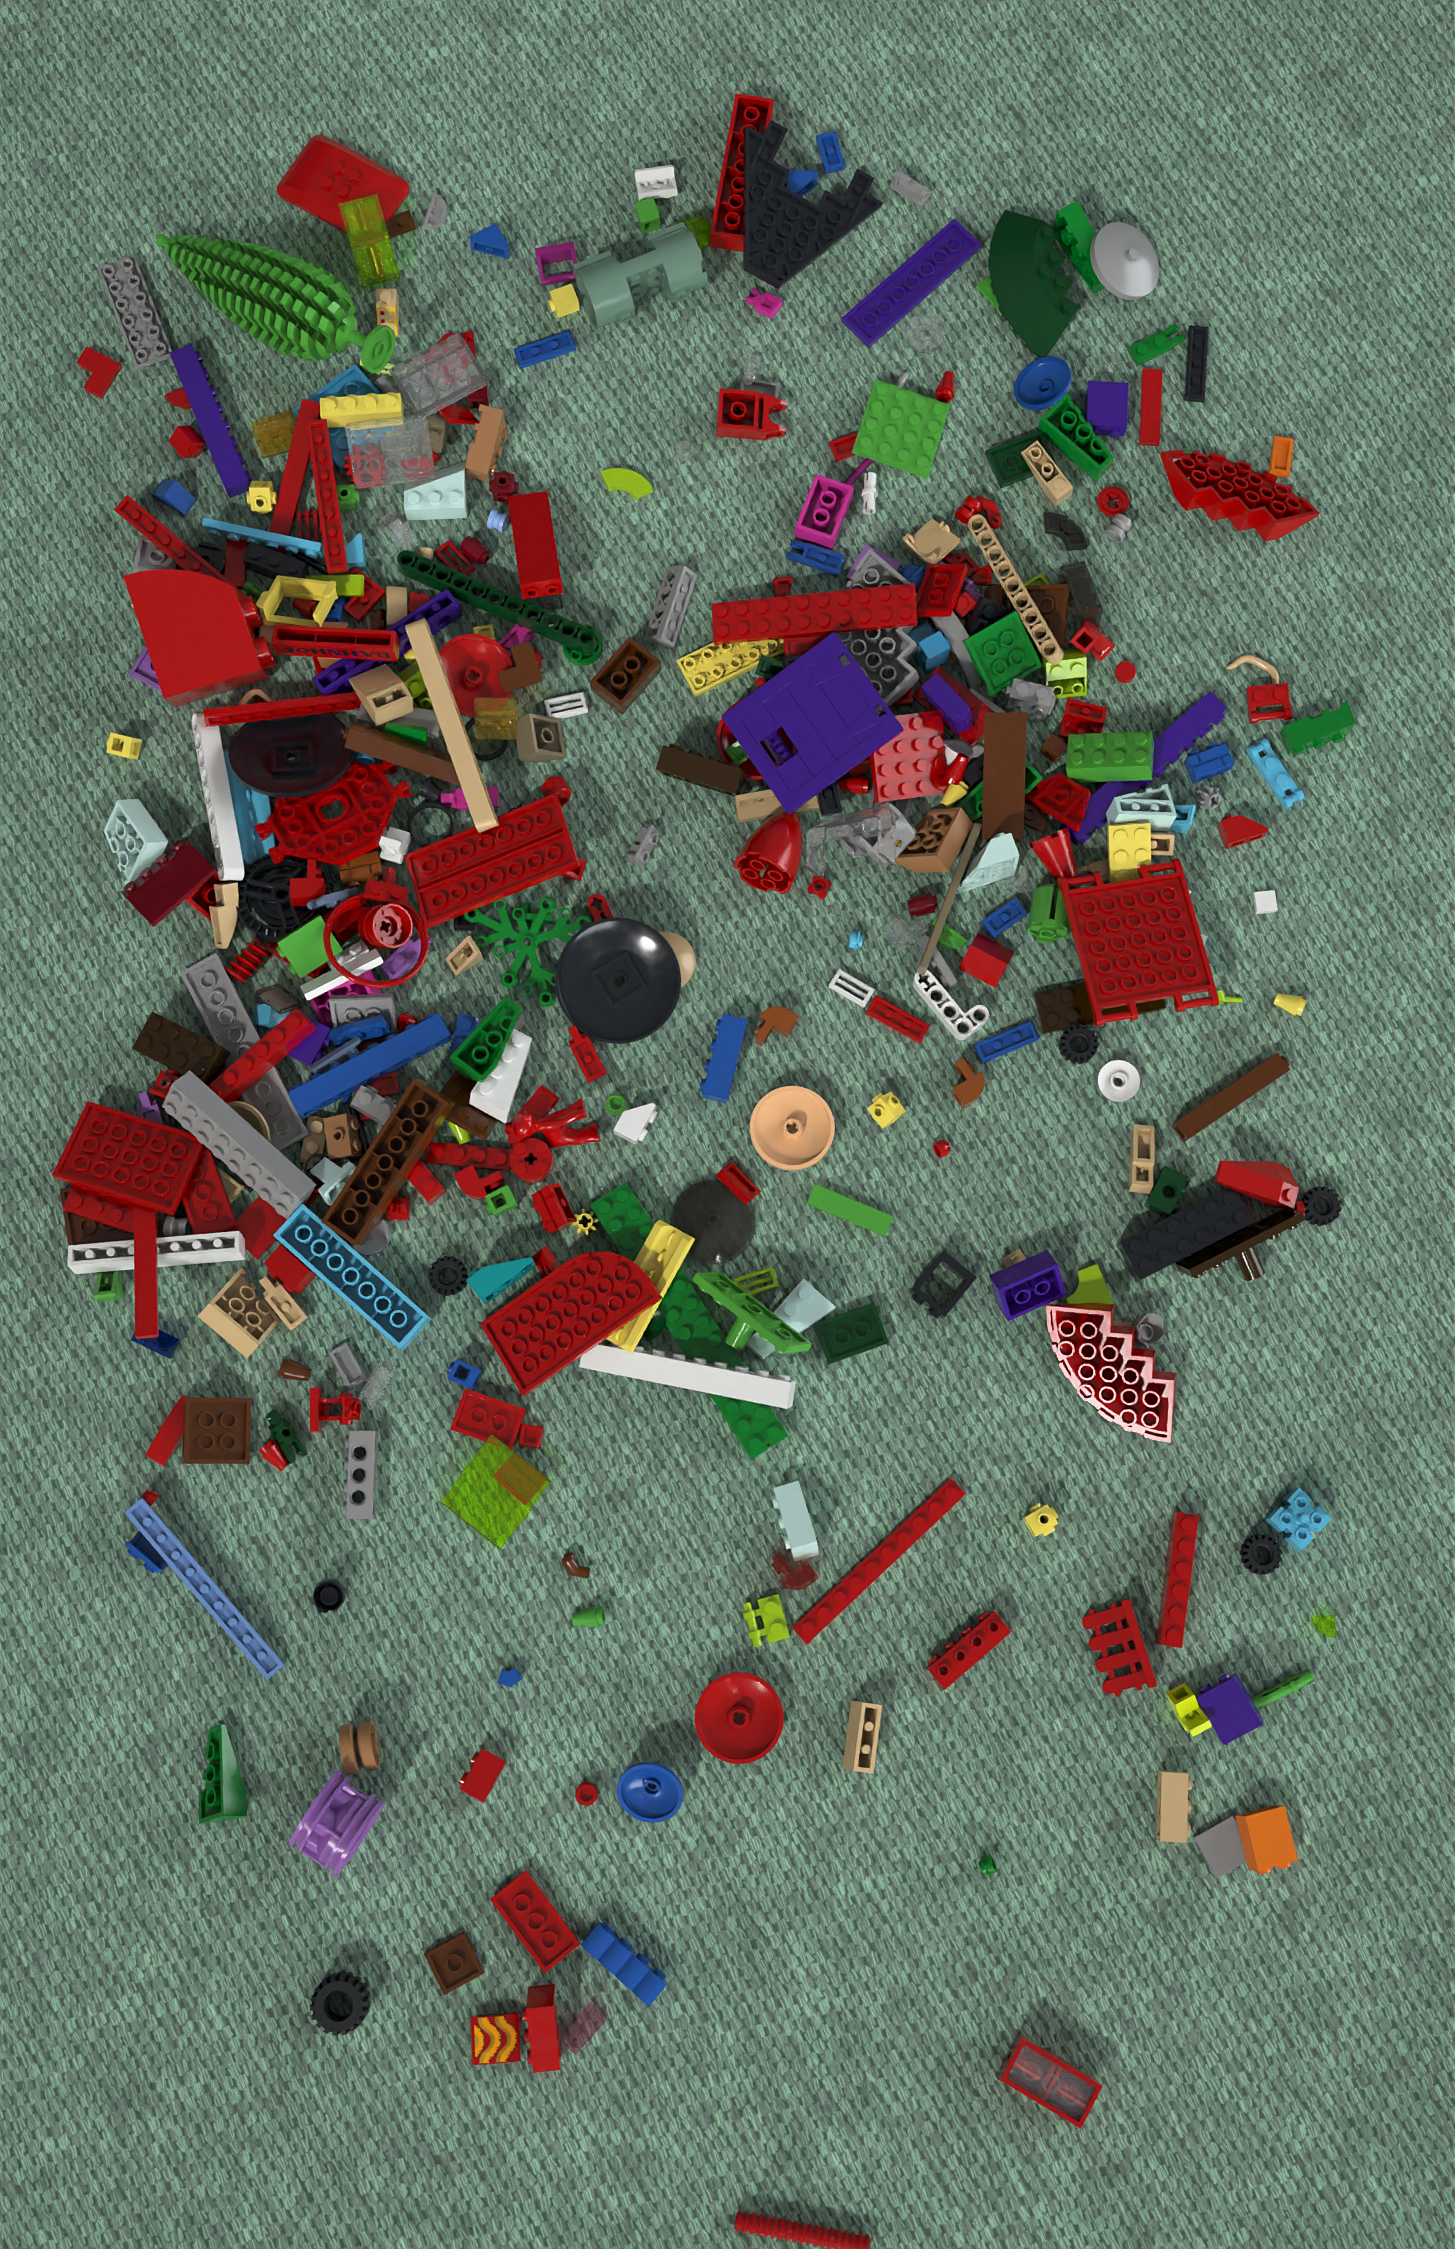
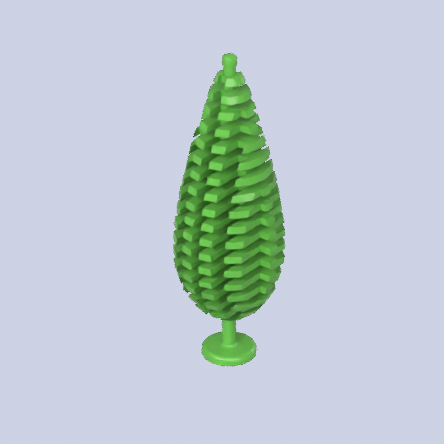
M160 234L157 237V245L165 248L169 259L172 260L173 264L226 317L230 318L234 324L240 326L246 333L249 331V334L257 340L258 338L265 346L268 344L271 349L279 350L286 356L290 353L294 357L314 362L330 359V353L337 352L341 354L352 342L362 347L361 362L363 368L372 374L378 373L389 362L395 347L394 330L387 325H378L372 329L368 336L357 332L358 322L356 317L353 316L354 314L355 316L357 315L353 300H351L345 286L343 287L340 281L328 270L325 272L318 265L314 267L312 262L308 260L304 262L300 257H293L284 252L279 253L277 250L269 249L267 246L250 244L249 242H239L238 240L220 238L221 242L214 238L208 241L206 237L198 238L192 235H175L169 239L167 236Z

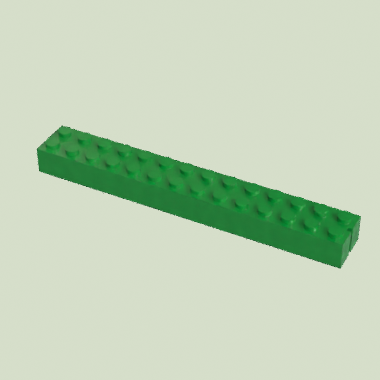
M625 1182L590 1204V1207L619 1254L635 1261L654 1225ZM679 1267L658 1309L662 1318L666 1321V1328L680 1350L686 1355V1359L693 1360L694 1357L704 1358L706 1363L714 1364L715 1361L724 1362L730 1368L743 1366L732 1347L725 1342V1336L681 1267ZM708 1393L751 1461L768 1450L767 1444L772 1448L788 1437L769 1405Z

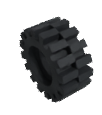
M1083 1024L1078 1026L1072 1025L1071 1028L1065 1030L1059 1040V1050L1061 1049L1060 1054L1065 1056L1066 1061L1070 1060L1072 1064H1082L1092 1059L1099 1046V1043H1097L1098 1037L1094 1035V1030L1090 1031V1027H1083ZM1075 1037L1083 1038L1086 1042V1049L1082 1052L1074 1051L1071 1047V1040Z
M1318 1186L1304 1194L1301 1201L1305 1206V1219L1310 1221V1224H1317V1226L1327 1225L1340 1215L1339 1212L1342 1210L1340 1204L1342 1202L1341 1200L1338 1201L1337 1197L1339 1195L1334 1194L1333 1189L1328 1190L1326 1186L1322 1188ZM1321 1198L1327 1202L1328 1211L1325 1214H1318L1314 1210L1313 1202L1316 1199Z
M443 1256L444 1258L436 1259L437 1261L431 1264L432 1267L428 1271V1279L434 1290L446 1296L456 1295L457 1292H461L462 1288L467 1285L466 1280L468 1279V1271L465 1265L453 1256ZM445 1268H452L456 1271V1279L451 1284H445L440 1279V1274Z
M1268 1535L1250 1536L1242 1544V1551H1240V1555H1242L1241 1562L1245 1564L1244 1567L1249 1569L1250 1572L1260 1575L1272 1573L1276 1568H1279V1562H1282L1281 1554L1283 1553L1279 1549L1280 1544L1276 1543L1275 1539L1270 1538ZM1258 1546H1264L1269 1552V1558L1265 1563H1258L1253 1557V1551Z

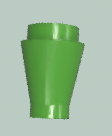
M597 1605L572 1613L574 1626L600 1627L606 1621L604 1608Z

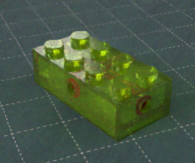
M377 194L340 203V212L362 289L400 280L398 266Z

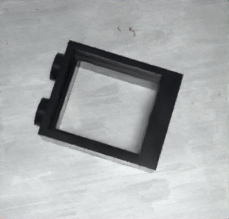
M943 1250L911 1289L910 1293L913 1294L911 1298L919 1305L924 1303L929 1308L928 1312L935 1318L941 1317L943 1319L977 1277ZM940 1263L965 1283L945 1309L941 1308L919 1290Z

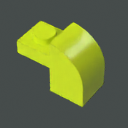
M1186 1683L1166 1692L1179 1722L1185 1731L1188 1730L1192 1737L1212 1727L1210 1720L1200 1709L1194 1693Z

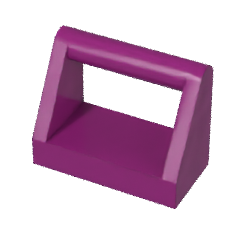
M573 242L534 248L541 286L575 280L573 272L544 277L542 265L572 260L573 264H576L577 258Z

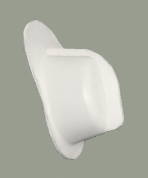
M960 738L943 741L946 748L947 766L952 763L958 753L967 755L970 758L969 763L973 757H978L984 752V747L979 743H976L971 748Z

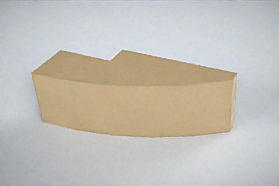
M237 882L214 884L217 905L209 906L216 948H228L234 933L238 915L236 906L238 907L239 902Z
M1133 1124L1129 1192L1150 1194L1153 1187V1166L1155 1163L1154 1126Z

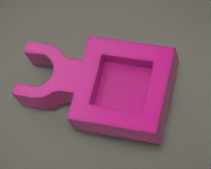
M752 289L754 297L746 296V303L755 305L756 312L772 319L782 307V300L768 292H765L762 296L757 290Z

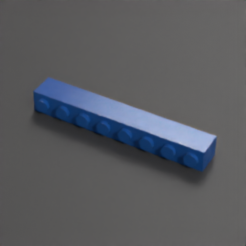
M430 1014L423 1019V1022L407 1026L404 1032L388 1036L385 1042L369 1046L366 1052L350 1056L347 1062L334 1064L329 1068L328 1072L313 1075L309 1082L294 1085L291 1091L288 1092V1095L300 1117L303 1119L358 1090L361 1085L366 1086L451 1041V1034L440 1014Z

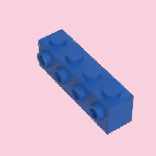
M723 1014L722 1020H717L715 1031L718 1032L717 1039H712L710 1051L713 1054L711 1059H707L704 1069L708 1073L706 1079L701 1080L699 1091H702V1098L727 1104L747 1028V1019Z

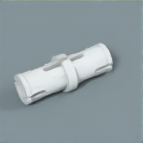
M873 472L864 474V489L862 490V497L864 499L863 513L871 515V510L873 514L876 512L875 501L878 496V491L876 490L877 475Z

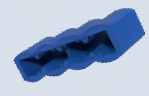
M599 1921L582 1941L581 1946L638 1998L650 2006L667 1985L665 1980L667 1976L659 1968L656 1967L655 1970L648 1965V1958L641 1952L638 1954L630 1949L632 1944L624 1937L621 1939L613 1934L615 1929L607 1922L602 1924Z

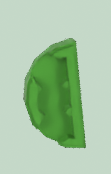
M936 916L931 924V933L937 920ZM945 923L937 944L945 949L955 950L962 948L969 940Z

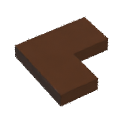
M530 641L510 647L516 667L497 673L503 694L543 681Z

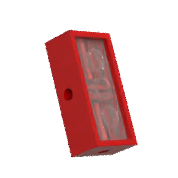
M1018 2033L997 2073L1002 2082L1080 2129L1103 2087L1095 2078Z

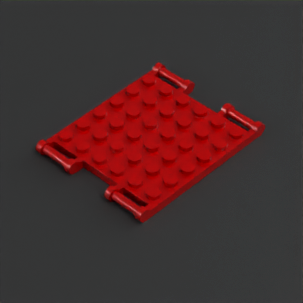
M1179 858L1172 859L1170 862L1152 865L1139 864L1137 872L1140 879L1103 884L1099 871L1092 872L1091 875L1072 878L1059 877L1057 879L1096 1027L1103 1026V1023L1125 1019L1130 1021L1137 1020V1003L1173 997L1174 1008L1177 1013L1184 1012L1185 1009L1219 1005L1217 990ZM1167 870L1174 871V873L1149 877V873ZM1088 883H1093L1095 885L1091 887L1069 890V886L1082 885ZM1208 992V997L1183 1001L1182 996ZM1127 1005L1128 1011L1102 1015V1009Z

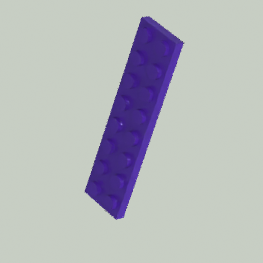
M953 219L843 316L842 323L870 348L981 249L982 244Z

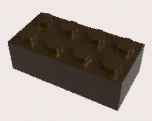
M669 744V747L663 745L656 766V770L662 775L733 797L740 795L746 776L739 764L728 762V765H726L719 758L709 756L707 759L701 753L694 750H689L687 753L680 746Z
M151 1012L132 1047L133 1050L182 1075L190 1070L207 1086L219 1076L231 1054L230 1051L154 1012Z

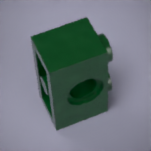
M1164 1166L1152 1187L1144 1207L1165 1217H1168L1171 1213L1175 1214L1180 1204L1177 1202L1179 1195H1184L1189 1184L1186 1183L1188 1176ZM1163 1188H1169L1172 1191V1197H1166L1163 1194Z

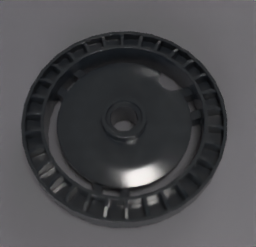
M270 854L257 859L245 869L243 880L237 882L239 902L236 909L245 927L254 935L267 941L276 942L317 914L323 917L330 910L326 906L315 908L309 915L311 910L307 906H292L290 878H307V876L302 874L304 872L307 873V859L285 855L284 859L275 865ZM284 867L295 868V869H296V870H292V869H278V870H274V871H271V872H269V873H267V874L264 875V878H265V881H264V882L256 881V880H257L260 876H262L264 873H266V872H268V871H270V870H273V869L284 868ZM322 870V878H324L326 883L325 895L331 894L330 885ZM287 895L285 899H279L280 896ZM248 898L252 899V905L258 917L272 926L263 924L250 913L247 904Z

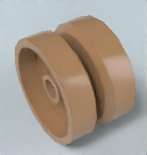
M372 1719L360 1721L357 1730L352 1723L340 1725L339 1746L345 1773L347 1775L357 1774L360 1772L362 1765L367 1771L379 1769V1742Z

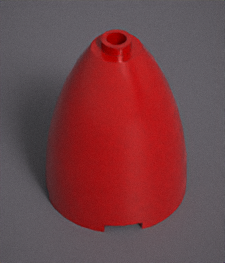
M783 810L764 821L747 839L734 862V868L738 869L741 873L740 878L746 884L766 893L770 889L784 894L791 889L798 873L803 843L802 828L795 812L788 814ZM765 870L763 877H761L760 872Z

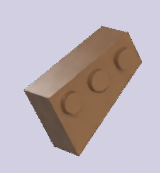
M480 404L481 419L479 424L475 423L474 430H476L473 443H470L465 471L467 477L490 482L491 476H494V472L497 471L496 461L497 458L502 456L503 446L501 445L503 440L506 441L509 429L506 428L503 410Z

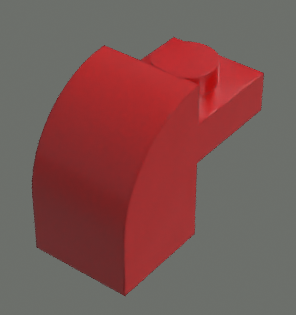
M1084 621L1070 637V642L1086 654L1089 651L1100 661L1115 647V644L1100 632V628L1089 621Z
M307 859V878H290L292 906H307L308 901L325 895L326 883L324 878H322V868L318 867L316 859Z
M473 1165L454 1173L461 1190L468 1197L475 1200L486 1199L485 1196L488 1195L487 1189L493 1191L501 1187V1182H504L499 1170L480 1179Z

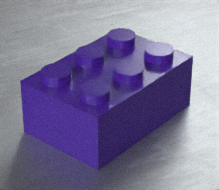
M1048 1250L989 1275L997 1305L1007 1321L1066 1296L1058 1264Z

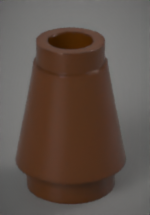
M290 1358L288 1360L283 1359L278 1375L283 1376V1379L308 1381L312 1369Z

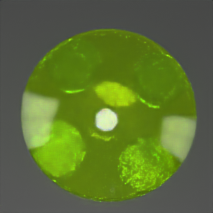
M693 217L677 222V224L683 222L688 231L692 232L700 251L710 243L711 226L704 217Z

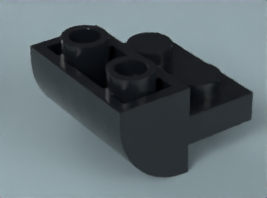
M979 596L972 615L967 614L965 630L971 636L1013 612V610Z

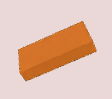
M1274 435L1269 474L1285 478L1289 477L1294 438Z

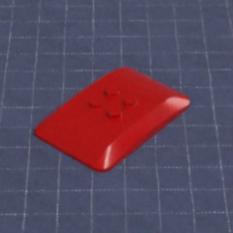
M315 135L309 140L277 185V193L282 199L355 239L363 236L354 206L358 204L366 205L373 230L372 234L381 232L380 226L385 220H390L410 191L408 182L364 155L323 135Z

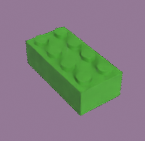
M1152 731L1069 734L1066 763L1068 778L1076 783L1152 780L1154 754Z

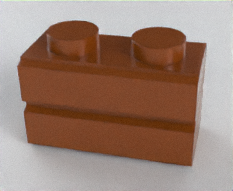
M378 850L365 853L342 866L338 865L344 887L349 889L358 888L360 884L367 882V878L381 881L380 879L383 878L384 871Z

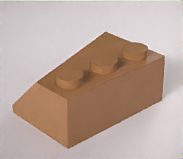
M961 807L928 810L914 827L917 831L914 839L893 862L917 873L949 872L969 834L973 822Z

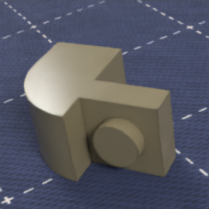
M428 413L424 422L425 430L421 445L422 450L442 453L444 441H448L451 423L442 415Z

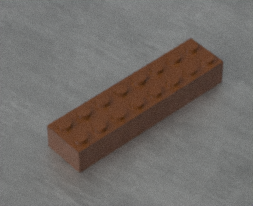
M414 1078L321 1222L353 1245H364L456 1102L424 1080Z

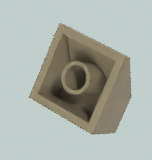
M529 713L513 722L519 761L538 763L566 758L560 719Z

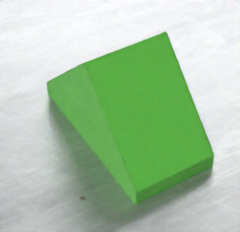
M120 1270L97 1273L94 1299L100 1302L123 1299Z

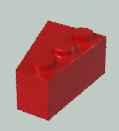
M555 1984L528 1986L526 2007H522L523 2021L528 2023V2028H525L526 2043L530 2042V2049H527L528 2064H532L533 2073L561 2069L560 2038L556 2016L557 2006H555Z

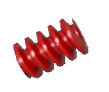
M253 937L254 944L246 943L249 950L243 948L240 950L243 957L236 955L237 963L229 962L232 969L224 968L239 982H248L245 975L253 977L251 969L259 970L257 962L264 965L263 956L270 958L268 950Z

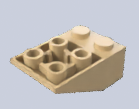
M386 664L349 678L350 684L376 727L413 712V697L404 682Z

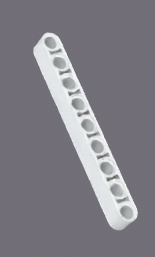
M194 713L192 716V729L218 876L221 881H242L244 878V864L219 726L206 727L204 714Z

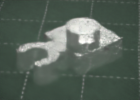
M754 351L751 358H747L743 384L751 385L753 380H755L760 371L762 352Z

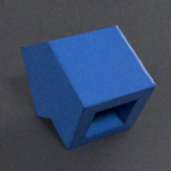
M516 1667L510 1671L502 1669L497 1683L512 1687L523 1678Z

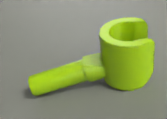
M1224 990L1217 991L1219 1004L1225 1002L1242 1003L1243 1001L1240 997H1225Z

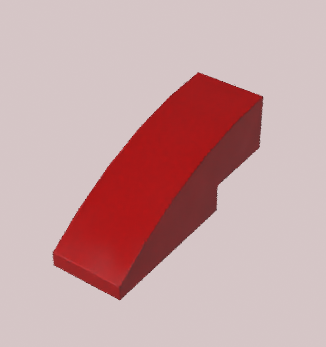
M184 1395L180 1397L146 1453V1457L165 1467L183 1441L184 1398L186 1397Z

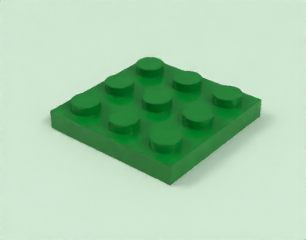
M1017 611L1007 614L962 640L989 696L1003 690L1008 684L1011 685L1014 678L1022 679L1042 667Z

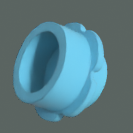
M859 930L857 932L851 931L848 947L854 948L853 950H856L857 947L861 948L863 935H860Z

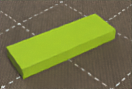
M364 575L305 576V579L327 582L335 581L338 597L364 596Z

